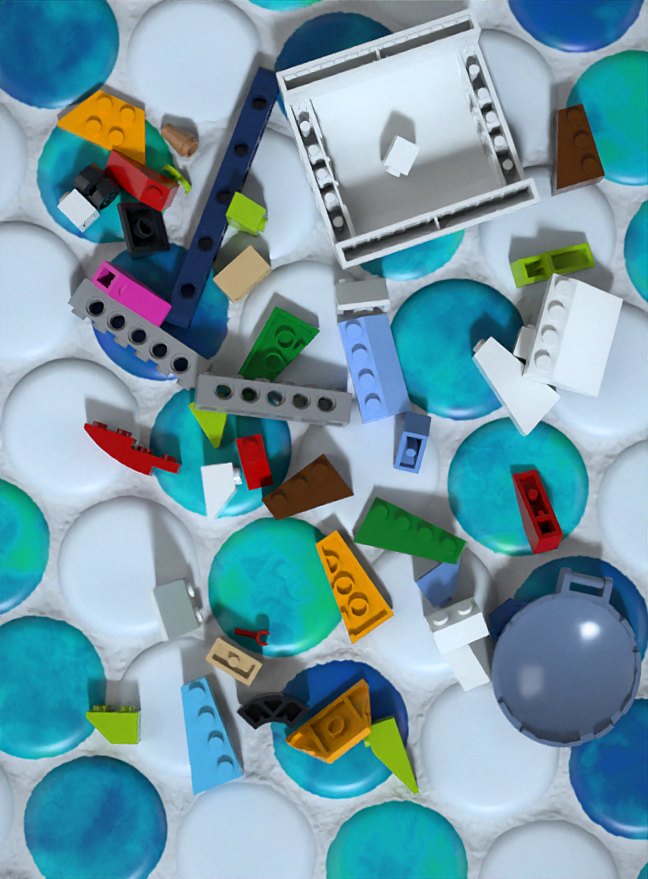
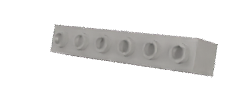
M84 278L68 302L73 307L71 311L82 320L88 317L94 321L92 326L104 335L109 331L115 336L113 341L125 349L128 345L136 350L134 355L147 363L149 359L157 364L156 370L167 377L170 373L177 377L176 383L187 391L191 387L196 390V380L199 374H204V372L211 371L213 368V364L108 296L86 278ZM103 303L104 310L98 315L93 314V305ZM124 317V326L119 329L113 328L114 319ZM137 331L146 332V338L141 343L134 342L133 337ZM158 345L167 346V353L163 357H156L154 354V350ZM179 359L188 360L186 370L177 371L175 369V364Z
M210 371L199 374L196 380L194 410L345 428L350 423L352 393L345 392L343 388L333 387L330 390L320 389L319 385L314 384L300 387L295 386V383L290 381H281L280 384L270 383V380L266 378H255V381L244 380L245 377L241 375H229V378L220 377L219 373ZM219 387L225 388L229 393V397H219L216 389ZM248 390L252 392L254 400H245L242 396V391ZM268 394L277 395L279 404L270 403L267 397ZM293 397L302 398L304 407H297L293 403ZM318 400H325L329 404V410H322L318 405Z

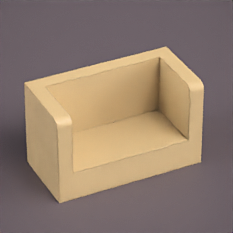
M249 245L217 274L213 281L227 298L236 305L272 270L268 263Z
M222 636L217 638L205 658L207 662L247 686L251 685L263 664L262 660L253 658L225 641Z

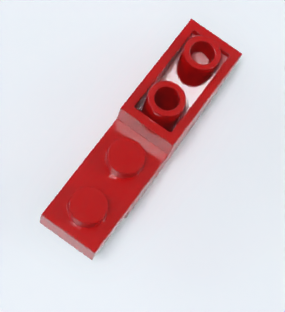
M94 420L92 425L84 424L83 428L91 439L108 455L123 465L151 477L155 467L179 475L182 465L176 463L177 458L166 454L159 458L152 455L153 450L141 446L134 450L137 440L131 438V432L118 428L115 433L107 430L108 425Z

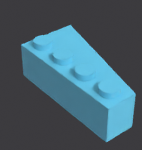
M208 675L183 684L181 686L193 795L242 777L244 769Z

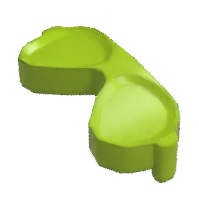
M167 164L163 167V172L167 171L175 177L173 181L182 184L186 189L185 194L192 190L187 180L175 168Z

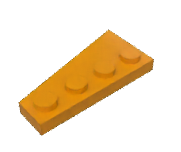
M337 530L315 544L353 644L394 616V613Z

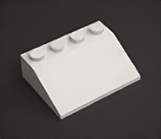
M553 273L548 279L522 377L597 398L623 299L582 281Z

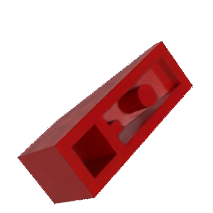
M115 149L112 150L104 168L106 175L139 201L160 212L171 206L180 186L179 183Z
M537 470L512 474L524 532L533 554L558 549L563 532Z

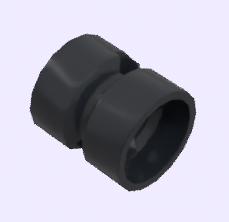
M92 163L77 175L72 185L82 196H88V202L97 211H102L117 198L121 188L111 178H105L106 173L96 163Z

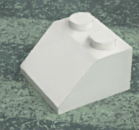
M379 275L366 276L364 281L354 282V278H345L339 280V284H334L338 318L384 313L389 310L390 299L386 279H379Z
M233 463L201 467L208 519H217L238 491V484H242L241 471L239 468H235Z
M473 597L426 616L424 619L441 655L489 635L483 615Z

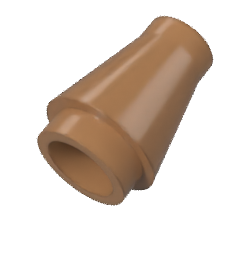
M170 123L165 125L161 131V136L168 141L181 157H191L199 146V141L196 140L195 135L174 127Z

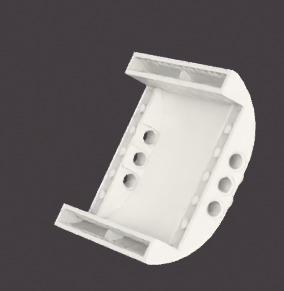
M473 7L276 73L284 108L326 233L342 269L541 203L533 177L529 179L525 177L479 47L478 39L481 30ZM394 136H399L421 147L408 175L400 174L399 178L386 172L387 166L381 164Z

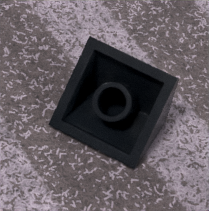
M143 202L117 204L128 254L132 260L171 251L160 211Z

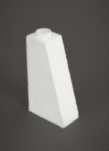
M490 337L487 341L482 338L473 348L476 354L472 357V360L520 434L525 437L561 396L546 383L522 377L525 368L522 362L493 337Z

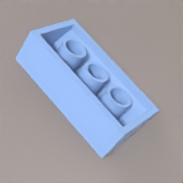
M387 314L364 316L338 323V330L363 424L412 412Z

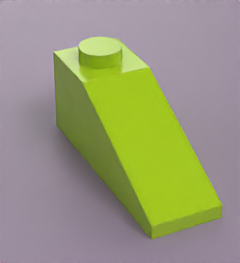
M390 715L372 721V732L363 738L365 747L371 746L373 753L414 794L419 793L394 716Z

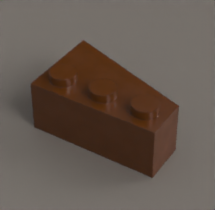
M583 103L558 110L553 119L552 197L600 183L605 176Z
M323 453L261 500L278 521L354 496V494Z

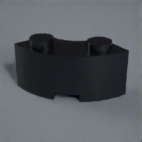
M268 692L247 700L236 712L255 730L263 724L271 722L284 723L293 729L309 712L310 705L304 700L288 693Z

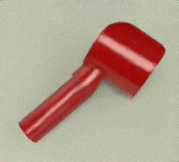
M235 628L234 634L255 639L262 646H266L268 643L259 641V636L262 633L271 635L265 629L255 632Z

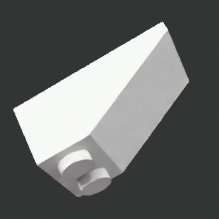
M183 578L147 590L164 642L201 627L200 622L203 621V616L199 606L194 607L192 597L195 596V592L191 582H186V579Z

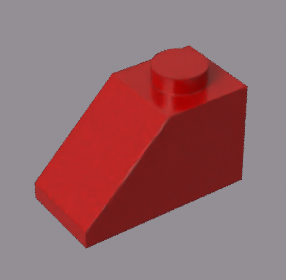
M261 433L235 439L248 490L274 485Z

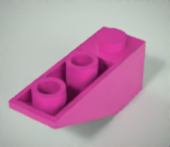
M103 260L90 281L108 296L157 327H160L172 308L170 303L120 265Z

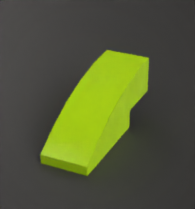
M589 242L546 251L540 255L518 259L510 264L516 288L548 281L553 273L567 276L595 267Z

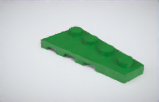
M275 306L237 375L244 376V380L255 381V378H266L272 383L320 333V330ZM248 390L242 391V396L245 400H254L252 392Z
M378 497L372 503L353 541L356 544L457 565L468 543Z

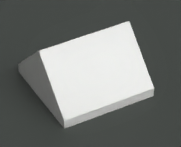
M490 634L443 654L465 692L492 680V660L496 643Z

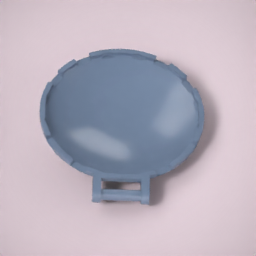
M562 567L559 572L555 593L542 596L519 610L505 626L498 639L493 654L491 671L494 695L507 720L519 732L533 741L552 747L581 746L582 743L594 738L599 739L614 728L613 725L623 714H627L633 704L641 678V654L637 649L634 638L635 634L631 626L609 604L613 586V579L611 577H594L572 572V569ZM570 583L598 588L597 595L569 590Z

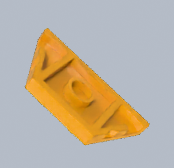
M98 90L57 122V126L110 152L115 149L146 166V113L144 110Z
M361 679L287 736L285 741L291 747L331 764L372 732L369 685L364 679Z

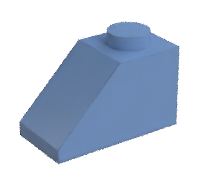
M406 412L394 469L419 473L429 437L430 416Z
M460 559L457 565L440 562L414 581L432 607L438 605L442 608L453 600L451 595L456 590Z

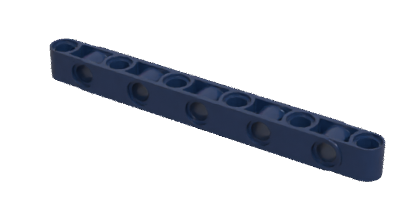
M262 66L257 70L169 303L172 305V308L164 319L167 323L186 330L189 329L229 226L226 213L235 192H242L280 92L276 71ZM257 100L266 102L265 107L261 109L255 108L253 104ZM240 146H245L249 149L247 154L242 156L236 154L235 151ZM221 193H229L231 195L229 201L223 203L217 200ZM210 239L213 241V245L210 249L204 250L200 248L201 241ZM189 285L195 287V293L191 297H184L182 295L184 287Z

